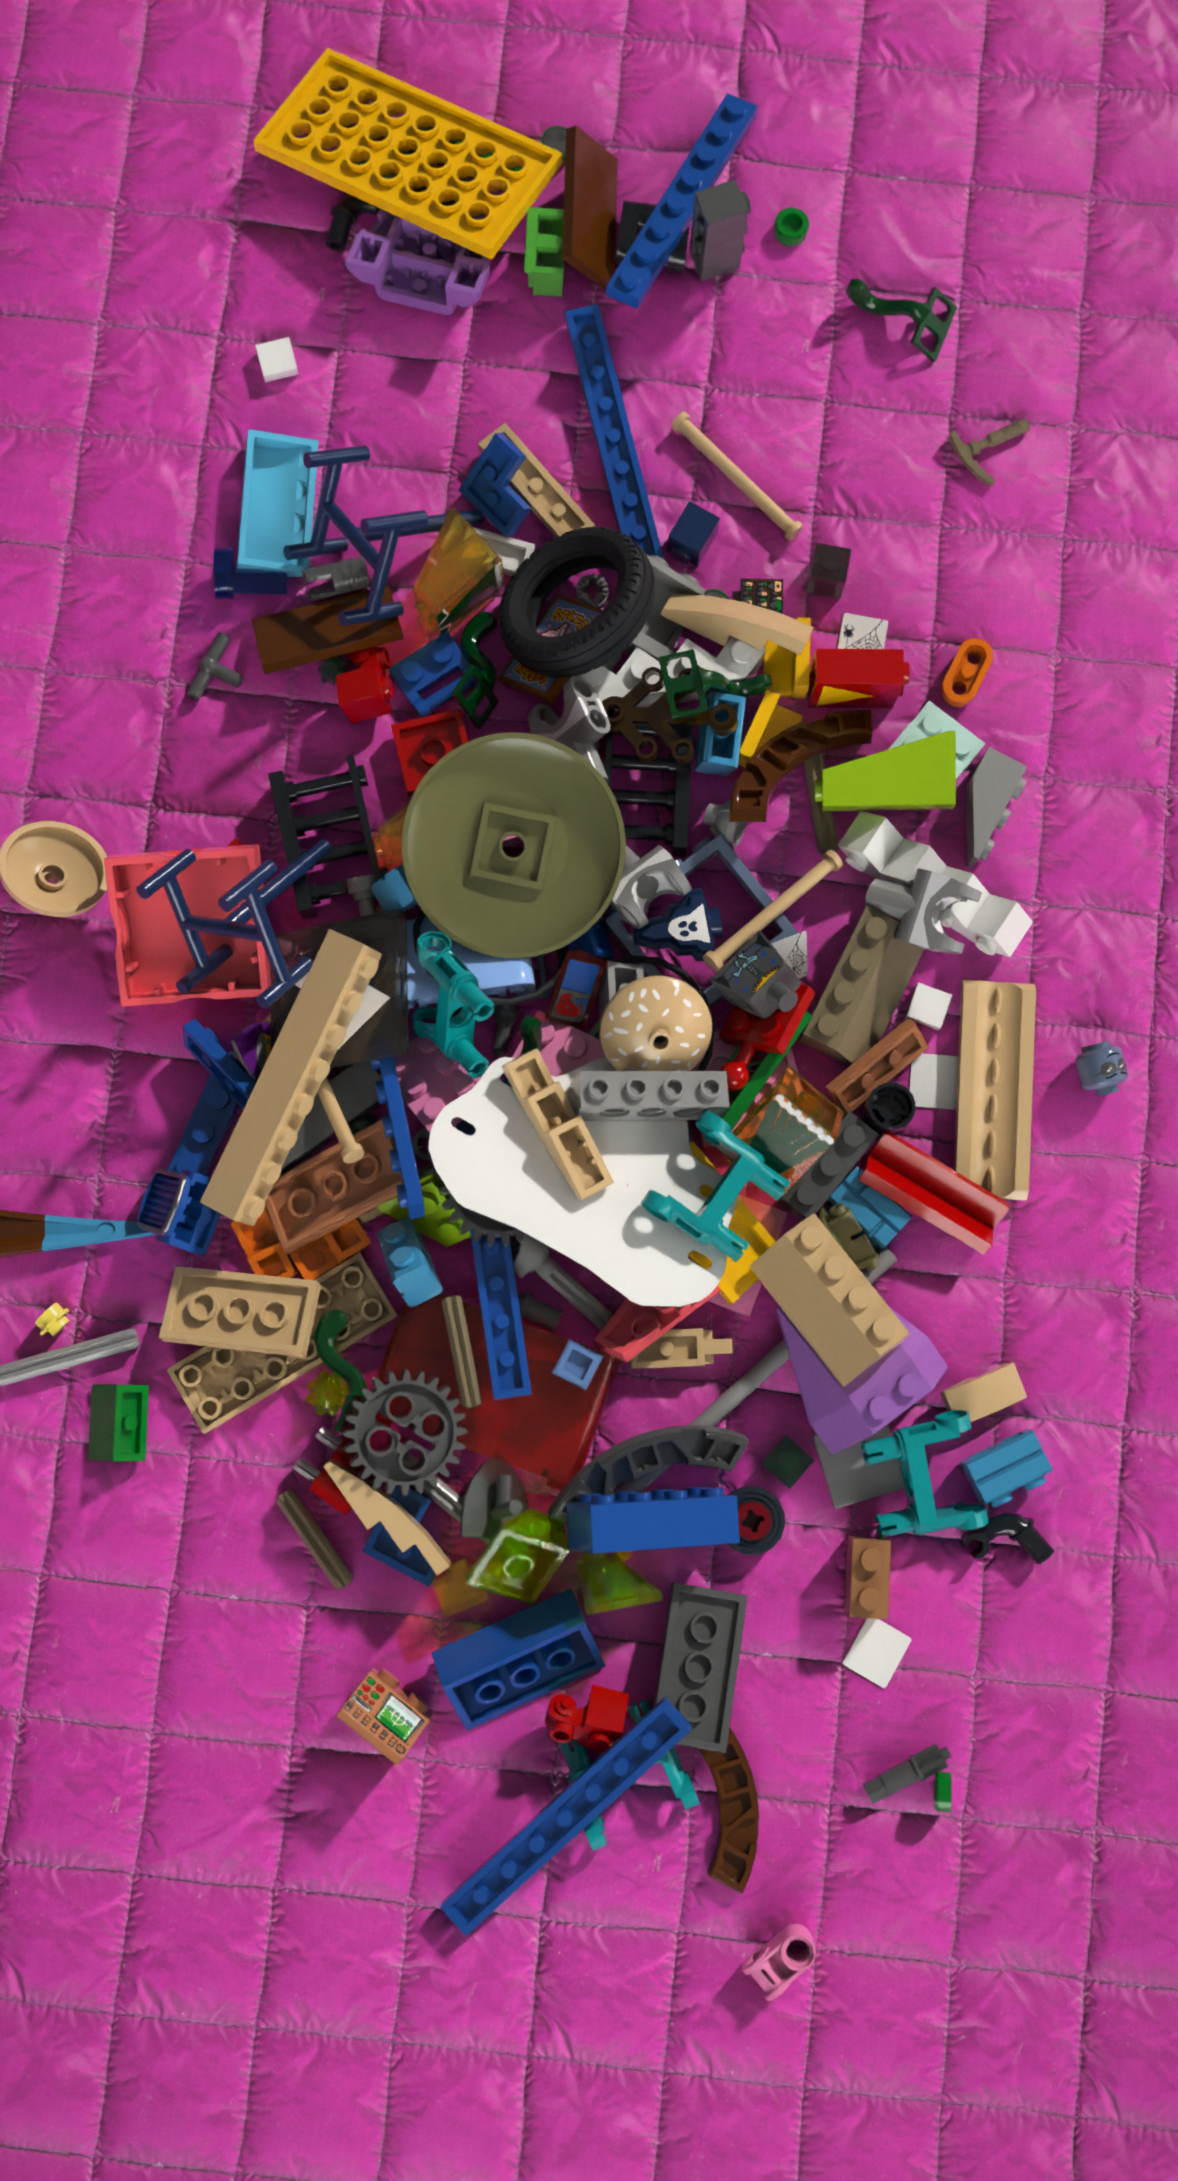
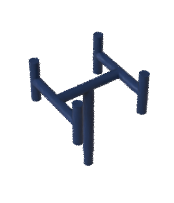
M366 445L304 453L303 462L306 468L327 466L310 542L287 545L283 549L286 560L347 551L348 539L374 569L366 606L340 611L338 620L342 626L403 615L404 608L400 601L381 604L398 537L456 529L483 522V514L478 509L428 516L425 510L365 518L361 520V527H356L334 500L342 465L344 463L369 460L370 450ZM330 519L345 537L326 539ZM382 540L379 553L370 542Z
M326 840L319 841L258 890L260 885L278 871L274 861L266 860L218 899L219 906L226 912L234 908L243 899L246 900L224 920L194 916L190 913L176 878L179 873L196 861V856L190 849L182 851L138 885L136 888L137 893L143 899L149 898L161 887H164L196 967L176 982L177 989L181 993L187 994L233 955L232 948L224 943L208 956L198 931L262 942L276 979L272 985L256 998L258 1005L263 1009H268L309 972L313 962L308 957H303L288 970L265 907L331 851L329 842ZM252 918L255 925L245 923Z

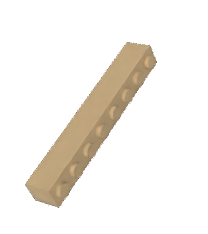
M328 930L200 1203L233 1221L254 1226L257 1218L264 1211L265 1201L273 1184L280 1177L281 1167L290 1149L297 1141L298 1131L306 1115L313 1107L316 1093L322 1081L329 1073L334 1055L338 1047L345 1040L346 1030L352 1017L361 1006L362 996L370 979L378 970V963L382 956L380 952L334 930Z

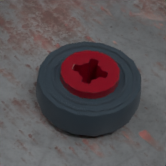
M743 1486L730 1492L728 1495L737 1496L740 1543L728 1545L733 1550L746 1555L762 1554L772 1549L781 1539L785 1528V1513L779 1500L768 1490L757 1486Z

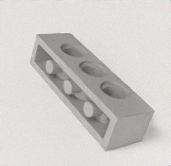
M578 1071L570 1085L572 1109L575 1115H581L584 1121L698 1120L703 1111H710L721 1117L730 1107L727 1071Z

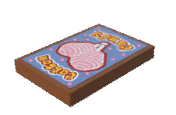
M557 594L536 623V631L538 634L547 637L566 635L589 624L603 610ZM512 657L499 675L498 680L503 686L553 704L563 690V684L571 677L540 675L527 669Z

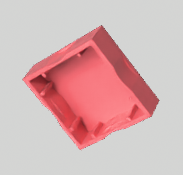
M259 844L190 849L194 852L196 861L179 873L176 878L191 915L224 920L232 911L246 901L243 899L228 912L221 909L218 904L220 897L261 865ZM184 850L115 854L104 859L109 908L116 929L115 959L121 1007L174 1003L183 999L201 997L216 1000L258 997L273 984L272 968L262 942L198 931L208 956L224 943L232 948L233 955L187 994H183L177 989L176 982L196 967L164 887H161L147 899L140 897L136 888ZM260 885L258 887V890L261 889L264 885ZM252 918L245 923L255 925Z

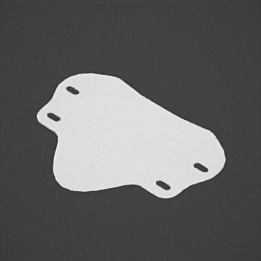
M605 1056L558 1077L552 1076L554 1082H560L571 1104L570 1085L578 1071L618 1070L612 1066ZM503 1057L495 1060L470 1091L446 1105L438 1114L430 1131L428 1149L435 1170L456 1202L464 1208L510 1225L586 1267L631 1302L641 1306L681 1307L700 1302L711 1294L719 1284L726 1268L727 1255L711 1243L707 1245L701 1244L671 1221L665 1222L658 1219L641 1205V1201L647 1192L654 1190L666 1198L670 1195L697 1215L707 1200V1197L700 1193V1187L708 1185L714 1189L722 1178V1174L699 1162L692 1154L687 1120L584 1121L614 1183L584 1200H579L537 1134L513 1088L501 1081V1075L504 1073L501 1066L515 1058ZM459 1117L472 1124L476 1129L473 1135H466L454 1128L451 1124L452 1119ZM738 1196L722 1218L724 1220L723 1225L727 1228L736 1209ZM694 1250L708 1257L712 1261V1266L709 1269H705L689 1260V1252Z

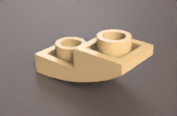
M1014 1362L1004 1363L978 1377L967 1378L940 1392L947 1411L966 1410L969 1412L971 1422L1027 1398Z

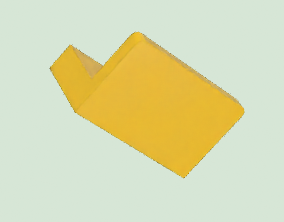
M796 618V620L811 626V618ZM811 635L801 655L770 640L767 641L764 647L766 649L764 674L771 676L772 687L769 689L770 691L784 698L806 697L810 677Z
M770 690L766 691L740 748L738 765L746 768L747 761L762 745L780 732L802 721V715L778 705L779 694Z

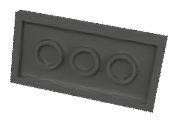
M676 1582L671 1583L653 1707L666 1697L692 1725L691 1731L677 1745L726 1753L748 1595Z

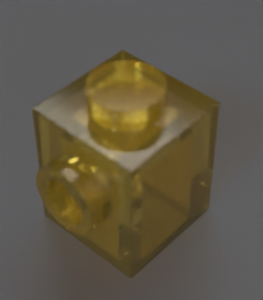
M466 1558L451 1563L450 1567L446 1569L447 1573L434 1577L432 1580L445 1618L488 1601V1591L493 1589L486 1567L479 1569L476 1561L468 1564Z

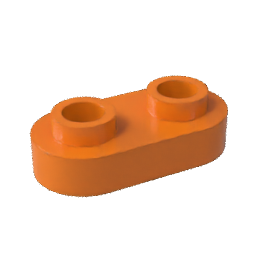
M971 638L960 646L940 688L941 696L947 704L953 707H964L974 699L993 661V650L986 641L979 638ZM975 656L979 663L971 664L967 657ZM952 687H961L964 694H955Z

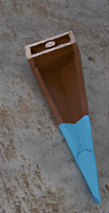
M0 1210V1258L157 1235L138 1228L137 1222L85 1219Z

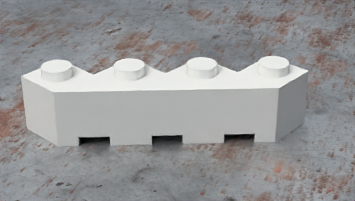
M732 636L716 658L686 638L676 653L694 649L697 665L701 668L721 673L730 681H742L756 674L763 663L766 649L764 648L761 651ZM636 647L617 675L601 666L577 676L582 677L591 684L602 702L612 696L623 698L642 681V674L647 668L656 667L660 670L661 668L658 660ZM682 657L671 660L667 665L668 675L671 678H677L682 670L692 668L689 658ZM652 675L648 678L647 683L656 684L660 677ZM665 686L658 692H650L636 707L648 708L666 693ZM713 688L708 689L705 692V698L710 692H715ZM697 692L688 693L679 703L699 700ZM614 708V712L620 711L619 709Z
M860 811L837 845L847 856L846 862L851 867L861 872L864 871L875 879L911 888L917 869L920 868L946 875L981 891L982 894L979 902L967 900V902L959 901L950 905L943 914L942 925L954 929L971 940L978 949L988 955L998 953L1011 957L1033 923L1018 902L989 894L973 873L946 866L930 845L904 839L886 817Z

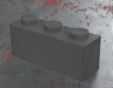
M736 179L695 192L689 253L700 281L731 272L740 267L741 254L745 252L744 234L748 232L747 215L751 213V206L746 192L740 191Z
M849 1111L829 1135L834 1143L829 1145V1148L819 1151L811 1157L785 1190V1194L776 1202L801 1222L811 1214H816L879 1134Z

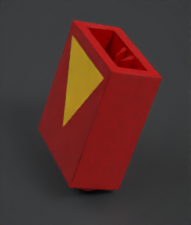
M816 649L810 665L808 708H893L898 696L903 695L904 684H908L910 678L909 662H904L903 649Z

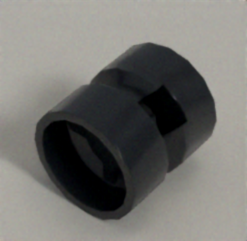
M884 1083L877 1086L871 1092L862 1108L861 1120L879 1134L876 1137L877 1140L884 1131H890L896 1136L904 1132L915 1113V1100L912 1093L905 1086L898 1083Z

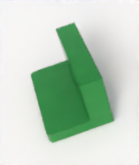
M92 1385L89 1460L145 1461L149 1385Z

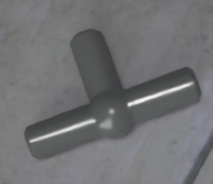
M218 632L207 655L200 660L199 671L187 692L189 697L200 700L212 676L236 688L241 685L243 675L219 664L230 641L228 635Z

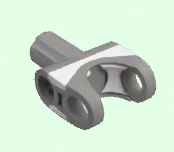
M572 676L563 684L564 712L562 717H557L556 713L545 704L536 705L528 715L531 733L550 738L576 751L589 761L608 783V776L594 745L596 741L610 730L608 716L591 684L582 677ZM540 715L544 717L546 722L541 720Z
M661 845L655 847L641 859L626 846L622 877L610 905L627 923L637 929H641L649 923L645 915V909L654 898L665 893L685 896L692 891V887L674 858Z
M918 868L911 888L874 879L866 893L865 907L869 906L885 915L901 920L895 936L896 940L931 951L962 954L965 944L955 941V939L945 933L942 926L943 914L953 903L959 901L967 902V900L979 902L982 892L946 875Z

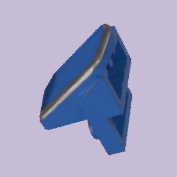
M164 1169L157 1170L143 1196L137 1219L138 1228L157 1234V1240L205 1257L221 1215L219 1212L200 1203L211 1178L185 1169L182 1170V1173Z

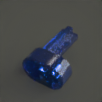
M214 548L216 599H234V594L287 595V573L234 572L233 548Z

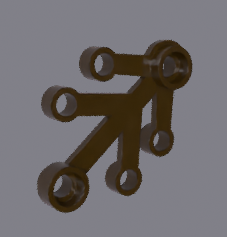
M656 667L647 668L642 674V681L623 698L612 696L602 701L607 716L609 711L614 708L620 710V714L616 718L608 717L610 722L609 732H621L635 748L638 758L644 762H651L658 756V747L652 738L643 737L633 723H647L671 749L674 759L682 764L690 762L694 757L695 751L692 743L688 739L680 738L669 724L710 726L712 731L719 736H728L738 727L736 710L731 705L725 703L715 705L708 712L674 720L671 717L666 693L648 708L636 707L650 692H658L663 688L662 673ZM692 668L682 670L678 677L691 674ZM652 675L660 677L656 684L647 683L648 678ZM688 691L676 694L674 696L675 704H677L688 693H694L696 691ZM677 709V710H678L679 712H684V711L693 710V709ZM721 712L729 714V718L724 722L716 720L717 715ZM644 745L653 746L652 752L647 755L641 753V748ZM687 746L690 750L687 755L679 756L677 755L678 748Z

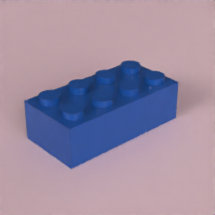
M687 1487L686 1490L615 1492V1499L614 1495L590 1493L579 1494V1502H566L568 1549L596 1554L740 1543L737 1496L724 1495L723 1488Z

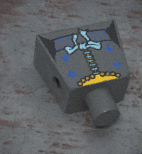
M758 931L710 979L711 983L730 1004L762 1019L769 1018L778 1008L783 1012L792 1010L798 1001V995L795 991L800 987L801 983L761 931Z

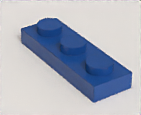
M193 1019L183 1026L184 1046L244 1110L256 1081L243 1071L240 1061L232 1057V1052L227 1053L219 1045L217 1036L210 1028L206 1027L204 1029L196 1019Z
M209 1076L167 1169L168 1171L182 1173V1170L185 1169L208 1177L239 1107V1104L213 1076Z

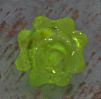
M321 1371L316 1379L307 1383V1389L311 1393L306 1396V1401L314 1406L318 1415H323L327 1411L330 1416H335L339 1409L343 1407L346 1398L344 1394L349 1393L348 1384L335 1372L329 1375L327 1371Z

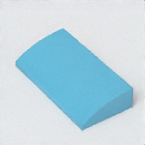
M248 429L235 574L261 577H303L302 571L309 568L310 557L286 560L283 549L287 545L306 543L311 540L317 467L306 468L303 462L304 453L318 451L319 440Z

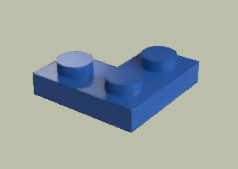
M495 433L459 488V491L505 537L514 536L532 509L508 486L527 456L503 433Z
M396 1485L391 1495L419 1523L432 1499L409 1488L407 1496H403L399 1490V1485ZM381 1521L375 1525L362 1552L429 1587L436 1573L416 1544L402 1553Z

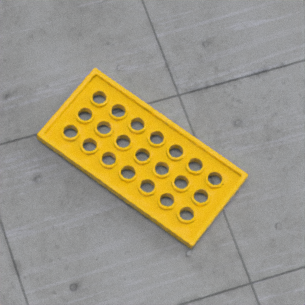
M329 48L324 51L253 140L256 152L491 260L563 164V153ZM342 87H345V88H346V89H344V90H342V91H333V90H338V89H340V88H342ZM371 100H374V101H375L374 103L368 104V105L361 104V103L369 102V101H371ZM324 110H327V112H326L325 114H321V115L314 114V113H319V112H322V111H324ZM400 113H403V114H404L403 116H401V117H399V118L390 117V116L398 115V114H400ZM353 123L357 124L356 126H354V127H352V128L342 127V126L351 125V124H353ZM429 126H432V127H433V129H431V130H429V131H421V130H419V129L427 128V127H429ZM306 133L309 134V135H308L307 137H305V138H296V137H294V136H301V135H304V134H306ZM382 136L386 137V138H385L384 140H382V141H373V140H371V139H378V138H380V137H382ZM458 139L463 140V142L460 144L448 143L457 141ZM335 146L338 147V149L335 151H324V149H331ZM411 149H412V150H415V152H414L413 154H409V155H405V154H402V153H401V152H408V151H410ZM488 152L491 153V154H493L492 156H490V157H488V158H482V157L477 156V155H484V154H486V153H488ZM363 160L368 161L363 165L353 164V162H361ZM439 163L445 164L441 168L430 167V165H438ZM516 166H520L523 168L519 171L508 170L511 168H515ZM392 173L397 174L396 177L390 179L382 177L391 175ZM469 176L475 178L474 180L469 182L459 180L468 178ZM422 186L427 188L423 192L412 191V189H419ZM498 190L505 191V193L501 195L490 194V192H496ZM451 200H454V201L457 202L456 204H454V205H452V206H445V205L441 204V203L450 202ZM480 214L487 215L486 218L481 220L471 218Z

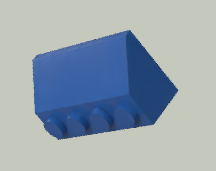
M571 1588L431 1652L442 1688L467 1731L606 1666Z

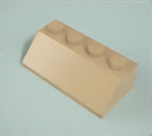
M815 1213L784 1234L750 1265V1269L843 1387L901 1344L910 1334Z

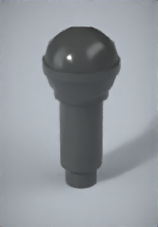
M497 1005L494 1009L497 1026L492 1048L494 1049L493 1055L503 1057L504 1051L507 1049L511 1025L513 1026L519 1017L516 1005Z

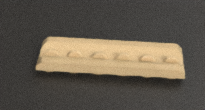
M962 979L953 1170L1001 1199L1027 1201L1030 1177L1036 987L1035 984Z
M361 1253L315 1279V1281L321 1284L306 1357L205 1346L167 1369L168 1374L203 1434L214 1430L322 1364L323 1361L319 1357L315 1346V1331L322 1316L327 1312L341 1310L348 1315L346 1327L335 1340L334 1347L337 1353L342 1352L398 1317Z

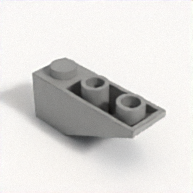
M988 747L966 786L967 866L971 868L979 859L983 861L987 859L995 844L994 841L990 840L994 829L1001 830L1011 813L1010 810L1006 809L1011 797L1016 800L1018 799L1027 783V780L1022 778L1027 766L991 747Z

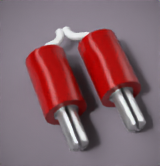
M321 1427L315 1437L335 1451L331 1458L359 1473L363 1464L355 1467L349 1464L350 1459L356 1455V1452H346L343 1449V1446L351 1442L352 1438L345 1437L341 1440L324 1427ZM302 1458L297 1460L298 1464L295 1463L293 1468L312 1482L309 1490L346 1516L352 1507L326 1469L323 1468L320 1472ZM373 1474L367 1477V1479L371 1481Z

